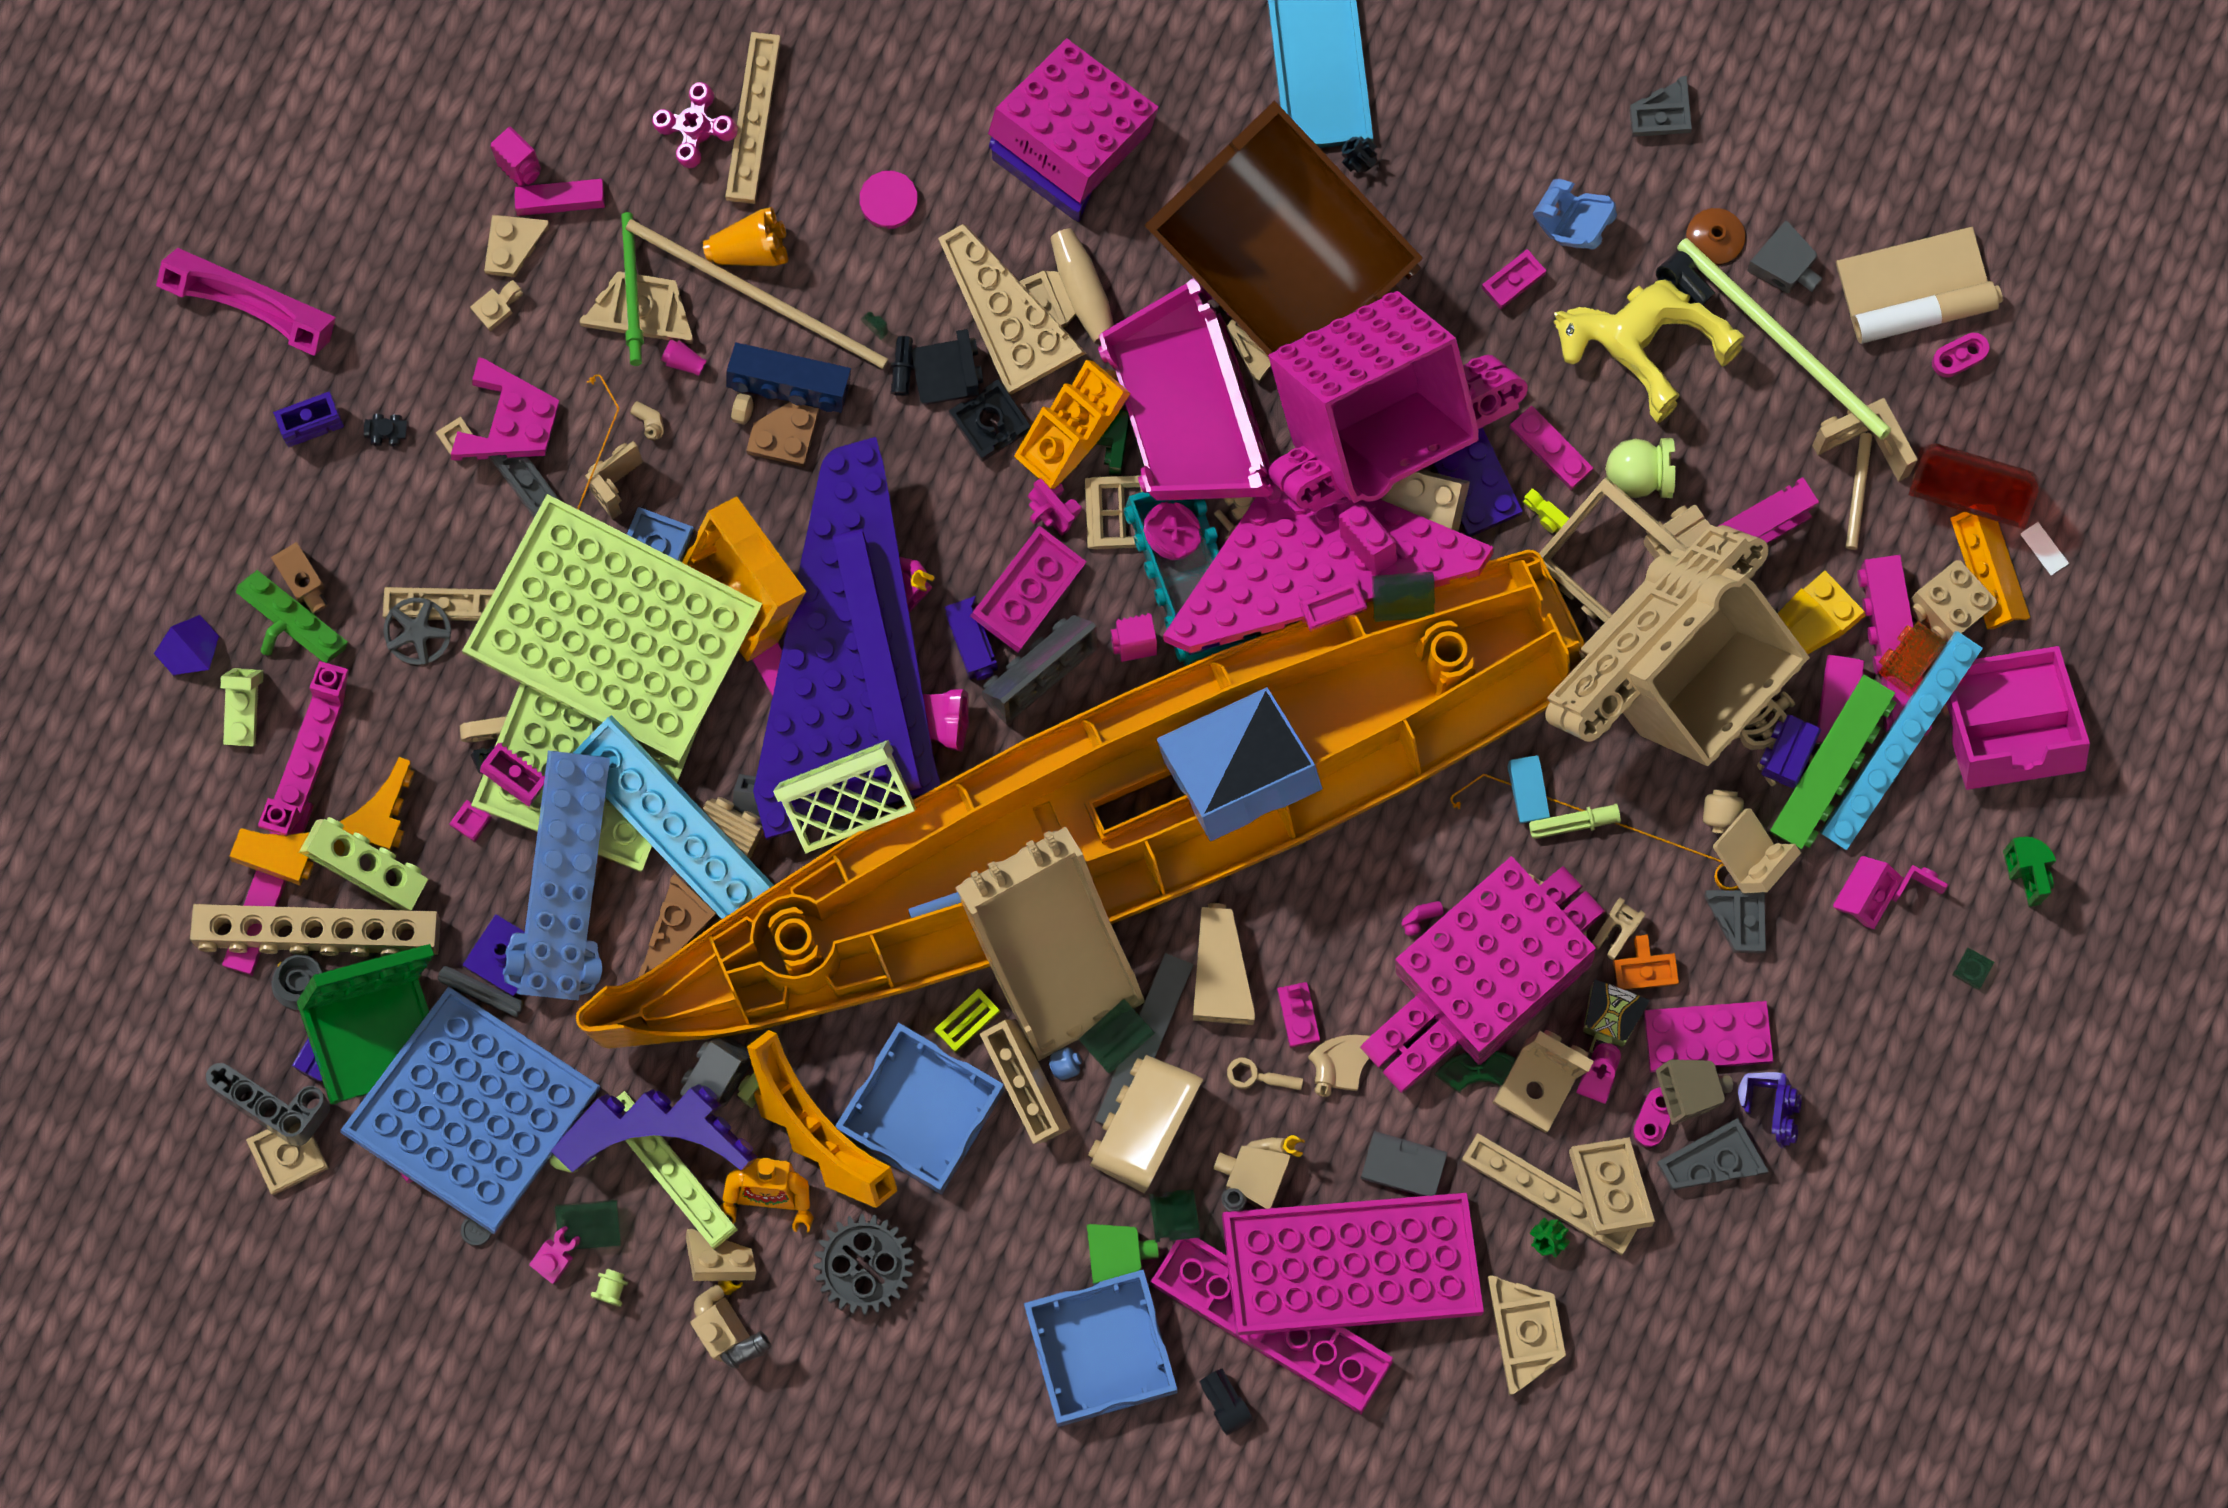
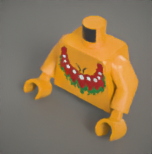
M756 1158L749 1167L743 1170L737 1168L727 1175L722 1198L725 1203H722L719 1207L725 1215L732 1217L731 1222L733 1224L736 1222L737 1213L734 1203L740 1205L798 1210L792 1224L793 1230L797 1232L801 1222L807 1226V1233L810 1231L814 1217L811 1212L807 1211L810 1208L809 1184L804 1177L795 1172L790 1162L771 1160L770 1158Z

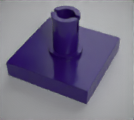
M495 914L463 963V967L516 998L518 995L517 988L506 983L504 980L503 969L506 966L505 951L510 943L512 934L525 932Z

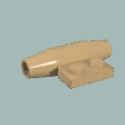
M1071 228L1063 229L1051 236L1058 272L1041 271L1019 282L1062 328L1068 326L1069 322L1077 316L1094 344H1101L1099 335L1114 326L1109 301L1093 262Z

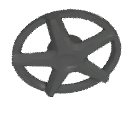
M417 597L408 598L396 604L389 611L384 623V638L387 648L397 658L406 663L424 665L439 658L447 649L451 638V626L446 613L433 601ZM410 603H424L415 619H411L399 609ZM432 607L443 618L446 629L429 626L428 618ZM394 616L404 627L405 631L394 640H391L390 623ZM428 638H445L442 647L434 655L428 657L426 640ZM412 642L415 645L419 659L407 657L399 652L397 648Z

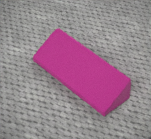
M603 179L515 187V211L517 216L605 208Z
M1827 655L1817 725L1821 732L1816 743H1823L1862 678L1863 660Z

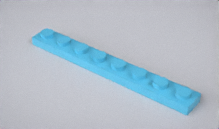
M1954 632L1820 831L1822 835L1845 850L1849 848L1983 649L1981 646L1960 632Z

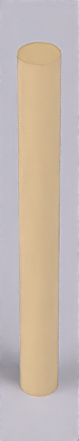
M1870 433L1860 434L1846 548L1850 550L1858 549L1872 434Z

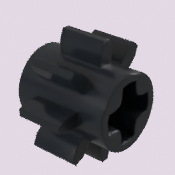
M1362 136L1352 137L1342 147V156L1345 158L1342 163L1350 172L1353 170L1357 173L1360 171L1367 172L1377 161V153L1374 151L1377 146L1369 137L1366 139Z

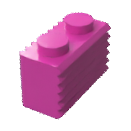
M511 126L491 142V149L498 167H501L502 171H505L506 175H509L510 179H513L518 187L525 184L529 185L538 178L541 166L535 150Z
M1359 502L1339 514L1340 538L1344 539L1347 547H1351V551H1354V555L1361 559V563L1368 567V571H1371L1372 575L1379 574L1398 561L1396 552L1397 542L1363 503Z
M1147 613L1146 616L1141 614L1140 617L1136 615L1134 618L1130 616L1128 619L1123 618L1122 621L1117 619L1116 628L1111 629V642L1114 655L1120 654L1121 662L1157 655V640L1151 614Z
M497 743L481 765L480 772L528 807L543 790L545 776H542V772H537V768L532 769V764L527 765V761H522V757L517 758V754H512V750L507 751V746L502 747V743Z

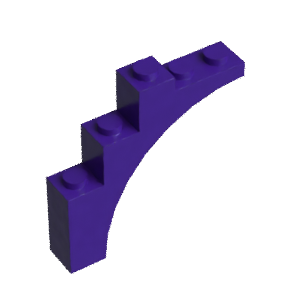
M700 1084L691 1087L673 1108L670 1106L671 1101L664 1093L654 1089L645 1092L627 1112L624 1110V1104L618 1098L608 1094L599 1097L551 1150L571 1172L581 1169L599 1152L615 1143L630 1138L653 1135L678 1137L701 1144L722 1155L739 1170L749 1167L757 1158L752 1152L753 1147L745 1139H738L730 1131L731 1126L725 1119L714 1115L721 1104L716 1101L717 1096L707 1086L702 1087Z

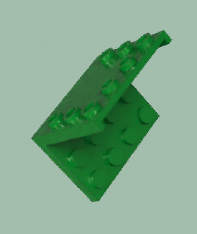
M431 944L313 975L296 1003L331 1105L367 1095L429 1013L418 978L421 977L422 972L427 968L428 963L434 956Z

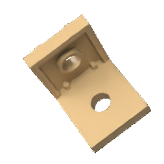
M1882 398L1867 406L1891 428V432L1882 440L1873 432L1872 434L1899 482L1910 476L1918 459L1885 398ZM1848 410V415L1840 419L1834 416L1822 422L1812 446L1817 455H1820L1860 436L1861 433L1871 430Z
M1545 1030L1544 1033L1539 1031L1525 1040L1512 1068L1492 1102L1545 1133L1549 1131L1576 1078L1589 1072L1594 1062L1587 1057L1589 1055L1588 1052L1575 1045H1572L1571 1048L1560 1042L1562 1039L1560 1036L1548 1030ZM1530 1082H1536L1541 1086L1542 1095L1539 1099H1532L1528 1096L1526 1088Z

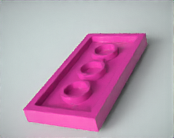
M1038 526L970 617L1018 653L1087 561L1041 526Z
M1767 1001L1644 1011L1650 1072H1656L1657 1068L1672 1059L1712 1061L1715 1067L1768 1064L1773 1062Z

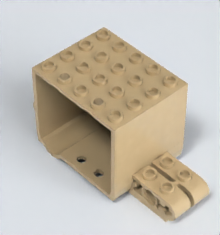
M1710 525L1686 551L1675 548L1670 555L1665 554L1657 557L1647 570L1646 580L1581 647L1579 654L1582 661L1547 697L1550 702L1545 712L1547 722L1573 736L1591 742L1608 731L1612 723L1623 713L1640 736L1709 766L1720 756V753L1727 745L1739 736L1742 729L1759 715L1761 709L1781 691V688L1788 680L1798 673L1803 664L1810 658L1762 592L1750 580L1768 556L1767 543L1763 539L1726 525L1718 527Z

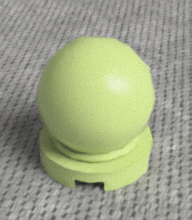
M1636 438L1622 441L1611 451L1605 468L1607 478L1632 498L1648 496L1654 490L1659 491L1660 498H1673L1675 491V466H1671V452H1675L1673 438H1661L1660 444L1657 447L1649 441Z

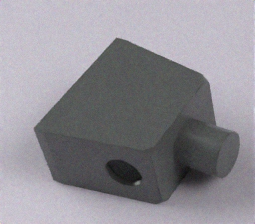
M1787 221L1779 227L1754 256L1747 269L1749 273L1785 293H1790L1798 283L1810 292H1813L1823 280L1822 277L1811 270L1817 259V253Z

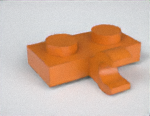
M1648 935L1635 936L1636 958L1613 961L1616 987L1628 991L1679 984L1675 953L1651 956Z

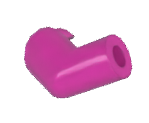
M1436 901L1418 905L1402 919V928L1405 929V934L1407 936L1417 935L1421 932L1419 925L1421 921L1442 916L1443 906L1441 902Z

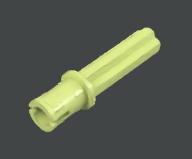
M1617 803L1595 809L1586 807V811L1531 821L1529 823L1530 834L1533 839L1588 828L1593 831L1595 830L1594 827L1621 823Z

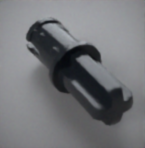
M898 336L895 362L891 363L893 377L890 393L896 396L910 395L911 370H914V365L911 364L913 338L909 336Z

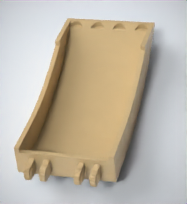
M1066 827L1059 831L1044 833V839L1037 843H1034L1033 840L1027 842V846L1020 849L1017 854L1004 861L989 863V869L982 873H978L977 870L971 873V877L955 887L995 977L1038 1061L1145 1003L1136 976L1131 969L1100 900L1083 853Z

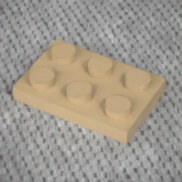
M1630 1137L1571 1147L1569 1154L1594 1236L1653 1226L1655 1222Z

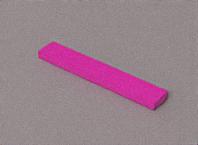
M307 802L302 818L288 835L305 832L314 807L312 803ZM270 831V833H269V834L282 835V834L275 833V832H272V831ZM256 870L243 906L278 907L287 881ZM252 924L247 930V935H258L262 930V925ZM228 947L222 966L253 976L261 952H259L258 947H247L246 953L230 952Z

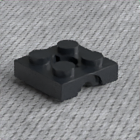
M999 379L986 386L983 392L973 400L966 403L961 402L949 410V416L981 462L1027 434L1031 427ZM983 410L986 413H994L1000 418L997 423L1000 433L996 434L994 427H986L980 422L983 417Z

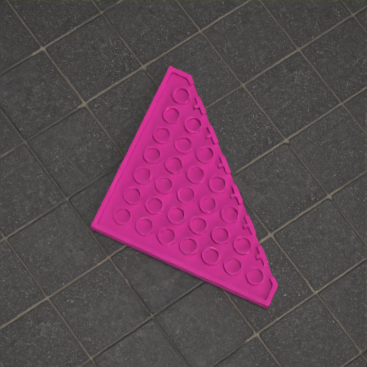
M1270 483L1273 488V494L1268 497H1256L1163 634L1164 642L1186 652L1193 653L1201 651L1202 647L1218 642L1220 645L1244 639V635L1259 631L1261 634L1285 628V624L1302 620V623H1305L1306 620L1299 605L1300 601L1353 581H1357L1367 605V602L1382 598L1388 601L1409 595V591L1423 587L1429 590L1450 584V580L1464 576L1467 579L1480 576L1494 554L1493 547L1381 499L1376 501H1364L1362 499L1353 503L1345 496L1312 512L1309 508L1304 509L1298 506L1278 486ZM1359 502L1365 505L1397 542L1396 552L1398 561L1377 575H1372L1371 571H1368V567L1361 563V559L1354 555L1351 547H1347L1344 539L1340 538L1339 514Z

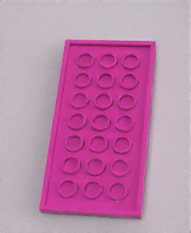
M1467 1193L1223 1212L1222 1214L1236 1336L1481 1316L1484 1313Z

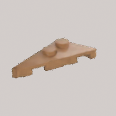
M676 874L670 879V886L665 901L662 903L660 916L655 924L639 977L651 971L695 939L717 916Z

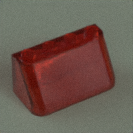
M1928 443L1921 447L1917 455L1918 460L1913 469L1908 495L2025 529L2040 486V480L2034 472L1937 443Z

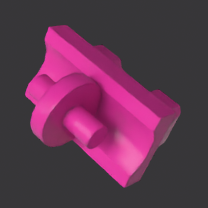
M1040 478L1034 482V488L1028 494L1029 499L1032 501L1029 506L1034 511L1029 520L1033 524L1042 521L1047 527L1053 525L1062 536L1069 531L1073 521L1082 511V507L1073 499L1063 504L1058 498L1064 491L1063 485L1060 483L1055 489H1050Z

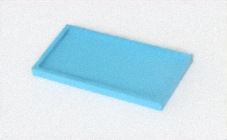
M1268 0L1280 107L1319 148L1344 146L1352 137L1362 136L1364 139L1369 137L1373 141L1357 1Z

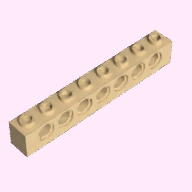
M193 904L190 940L195 947H198V950L204 952H215L217 948L229 947L230 952L246 953L247 947H258L259 952L265 954H276L278 950H290V953L296 955H306L308 951H320V954L327 956H336L339 952H351L350 954L353 956L366 957L369 956V953H381V956H386L431 944L434 955H438L441 919L437 911ZM252 924H261L262 930L258 935H247V930ZM222 925H232L228 934H217L218 929ZM282 927H292L290 935L286 937L278 936L279 930ZM312 928H323V932L319 937H308ZM352 928L353 934L349 938H339L341 930ZM374 929L384 930L382 937L377 940L369 939V935ZM408 929L414 931V935L410 940L402 941L399 939L403 931Z

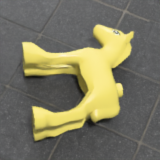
M1665 279L1655 281L1653 285L1645 289L1641 286L1636 287L1627 297L1630 303L1615 315L1599 311L1598 309L1578 307L1567 310V312H1554L1557 320L1553 321L1559 332L1562 353L1566 363L1571 365L1578 363L1582 358L1588 341L1595 340L1601 343L1615 360L1628 368L1643 383L1649 395L1650 415L1657 424L1673 412L1677 406L1676 399L1679 397V393L1671 386L1665 375L1647 357L1643 350L1651 342L1658 329L1663 324H1683L1700 330L1712 342L1715 358L1722 367L1729 364L1742 350L1743 347L1740 344L1745 336L1738 330L1733 329L1726 320L1712 314L1701 303H1688L1691 295L1679 291L1671 281Z

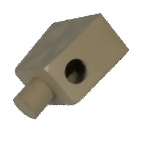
M1672 1059L1656 1069L1672 1125L1716 1109L1724 1103V1094L1731 1093L1733 1090L1732 1078L1729 1075L1718 1076L1715 1064L1712 1061Z

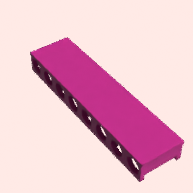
M1184 1229L1149 1283L1152 1287L1360 1415L1393 1363V1357L1344 1327L1236 1336L1227 1256Z

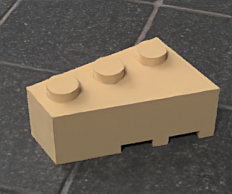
M1421 469L1394 483L1390 491L1381 499L1458 532L1470 482Z

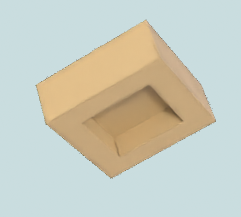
M462 417L457 418L436 432L450 456L457 431L472 434Z

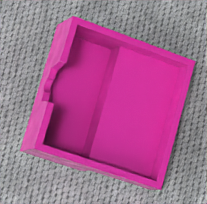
M2059 646L1974 660L1946 702L1953 725L1951 742L1966 790L2086 770L2090 742Z

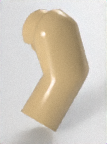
M636 401L632 406L630 414L644 421V434L648 439H660L664 433L662 415L660 412Z

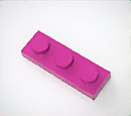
M1532 405L1510 424L1509 428L1570 490L1575 488L1593 471V467Z

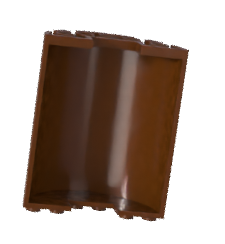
M1275 100L1144 225L1267 356L1277 351L1281 346L1291 344L1303 338L1309 332L1317 331L1329 325L1332 321L1355 312L1362 306L1382 299L1388 293L1398 291L1400 288L1396 284L1404 276L1408 280L1421 269L1418 263L1423 259Z

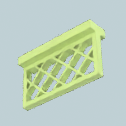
M889 740L782 781L774 789L775 797L778 802H782L805 854L850 837L859 831L868 830L912 813L917 809L892 756L893 748ZM885 764L888 765L892 774L889 784L873 778L876 768ZM871 770L869 776L866 775V774H863V773L868 772V771ZM857 777L866 781L862 795L845 788L848 779ZM843 781L842 786L837 785V783ZM870 783L886 789L882 803L865 797ZM828 787L839 792L834 805L818 799L822 789ZM816 792L814 797L809 795L811 793ZM893 792L902 796L906 806L896 810L885 805L889 793ZM843 794L859 800L854 814L838 807ZM801 798L811 802L812 804L807 816L796 812L791 801ZM863 802L879 809L876 818L868 820L858 816ZM815 805L832 811L827 824L811 818ZM882 811L888 812L887 814L881 816ZM835 813L851 819L848 829L841 831L831 826ZM855 821L861 823L859 825L854 826ZM808 824L824 830L820 840L813 843L809 842L805 833ZM828 832L833 834L831 836L826 837Z

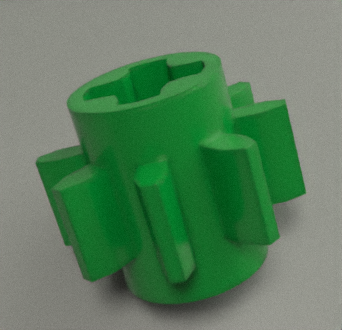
M1544 1217L1530 1231V1234L1535 1237L1531 1246L1542 1256L1552 1254L1554 1257H1557L1570 1243L1565 1238L1569 1230L1558 1219L1548 1221Z

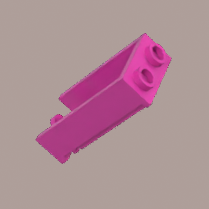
M1802 477L1796 481L1793 488L1790 485L1787 486L1785 491H1778L1721 525L1729 526L1769 543L1811 519L1812 516L1809 510L1814 508L1819 501Z

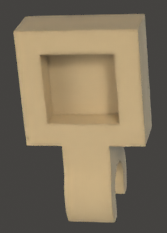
M512 280L504 286L500 294H497L492 288L470 308L487 329L492 331L513 314L508 306L519 299L523 292L515 281Z

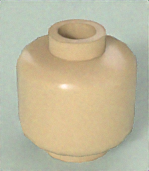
M1714 789L1713 794L1706 796L1703 822L1706 825L1713 826L1712 832L1724 833L1743 812L1744 800L1737 796L1738 792Z

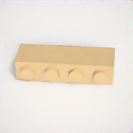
M1017 1019L1004 1020L980 1033L985 1047L1033 1144L1045 1143L1071 1129Z

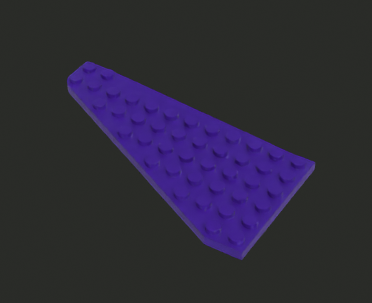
M876 437L833 449L826 455L820 467L797 577L807 592L787 625L753 789L766 839L795 832L782 802L777 801L773 792L780 782L879 744L833 535L863 529L921 781L922 788L909 791L913 799L941 785L933 757L886 472ZM884 765L876 768L873 778L888 784ZM871 770L868 771V772H865V773H863V774H866V775L869 776ZM852 777L848 779L845 788L862 795L866 781ZM843 781L837 783V785L842 786ZM870 783L865 797L882 803L886 789ZM827 787L821 790L818 799L834 805L839 792ZM816 792L811 793L809 795L814 797ZM890 792L885 805H892L904 800L902 796L898 794L891 795ZM843 794L838 807L854 814L859 800ZM801 798L791 801L796 812L807 816L812 804L811 802ZM863 802L858 814L877 808ZM815 805L811 818L827 823L832 811ZM835 813L833 821L845 817ZM808 824L807 828L813 827V825Z

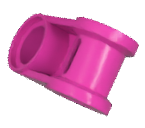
M1601 1043L1596 1046L1591 1060L1594 1062L1589 1072L1582 1075L1577 1094L1603 1104L1606 1103L1621 1059L1620 1050L1615 1045Z

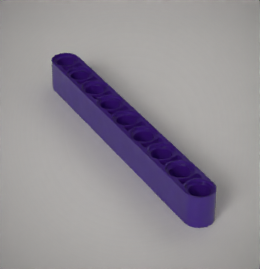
M863 529L833 535L879 743L889 740L893 748L892 756L908 791L922 788ZM885 764L884 767L889 784L892 774L888 765Z

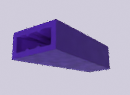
M991 137L989 148L992 149L993 161L1070 218L1080 222L1092 192L1079 203Z

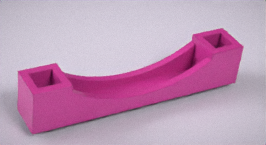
M180 248L175 249L161 261L156 286L180 297L186 295L205 298L243 310L265 321L281 332L289 340L288 345L313 356L330 342L336 317Z

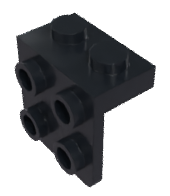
M968 329L956 331L957 340L916 347L912 350L920 402L923 405L979 395L978 384L984 382L981 366L974 365L973 356L978 355L976 339L969 338Z

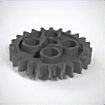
M863 1214L859 1217V1223H854L851 1216H848V1226L846 1227L839 1221L836 1222L838 1232L834 1233L831 1230H827L826 1232L830 1240H819V1244L824 1248V1252L817 1251L814 1253L817 1258L822 1260V1262L813 1265L815 1270L822 1271V1274L815 1277L816 1282H826L820 1289L821 1293L831 1291L832 1293L828 1301L833 1303L839 1299L838 1308L841 1311L847 1304L850 1305L852 1315L855 1314L858 1307L862 1308L864 1316H867L869 1307H873L875 1312L879 1314V1304L882 1303L890 1309L891 1303L889 1299L891 1297L899 1301L901 1300L898 1289H909L908 1285L903 1282V1279L913 1278V1274L907 1271L906 1267L913 1266L914 1261L905 1259L906 1256L912 1253V1249L902 1248L907 1241L906 1236L897 1239L896 1236L899 1228L895 1227L890 1231L887 1230L889 1226L887 1219L881 1225H877L876 1215H873L870 1223L866 1222ZM858 1237H870L872 1240L871 1246L864 1251L856 1249L855 1241ZM848 1246L863 1261L869 1258L871 1269L885 1280L884 1284H879L865 1269L858 1271V1263L843 1250V1247ZM885 1256L891 1257L894 1260L893 1268L886 1272L877 1268L879 1259ZM845 1258L850 1261L849 1270L842 1274L835 1272L833 1268L834 1263L838 1259ZM868 1279L873 1283L871 1292L864 1295L856 1291L857 1283L860 1280Z

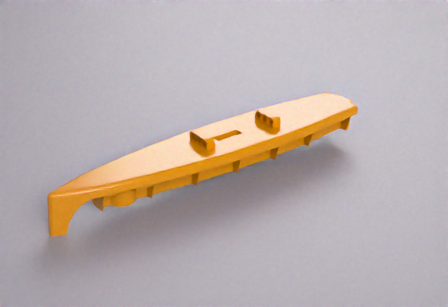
M1524 550L1490 560L1480 576L1467 579L1466 576L1450 580V584L1429 590L1423 587L1409 591V595L1388 601L1382 598L1367 602V611L1357 615H1348L1346 619L1310 632L1307 622L1302 623V621H1299L1283 629L1222 650L1125 692L1031 736L913 800L917 808L914 812L868 830L859 831L715 923L651 971L619 986L606 985L579 1008L576 1013V1023L599 1046L608 1049L719 1038L758 1031L875 1001L990 967L962 903L914 918L910 917L908 909L956 893L955 887L971 877V873L977 870L978 873H982L989 869V863L1004 861L1017 854L1020 849L1026 847L1027 842L1033 840L1034 843H1037L1044 839V833L1059 831L1064 827L1068 829L1083 853L1110 923H1116L1302 844L1407 791L1546 710L1550 703L1547 697L1582 661L1579 651H1581V647L1585 644L1543 558L1535 550ZM1266 687L1270 690L1313 760L1323 788L1284 808L1265 813L1251 823L1211 842L1196 818L1190 800L1186 795L1104 830L1095 808L1172 775L1164 762L1156 738Z

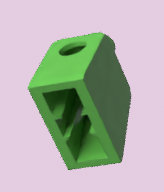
M1087 1225L1093 1286L1104 1280L1140 1271L1141 1260L1159 1258L1157 1239L1138 1241L1137 1227Z

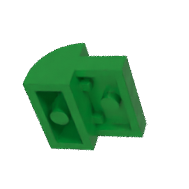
M2033 837L2013 838L2003 850L2009 879L2022 878L2029 907L2041 905L2051 894V889L2054 888L2053 877L2048 870L2055 863V856L2052 850L2039 839Z

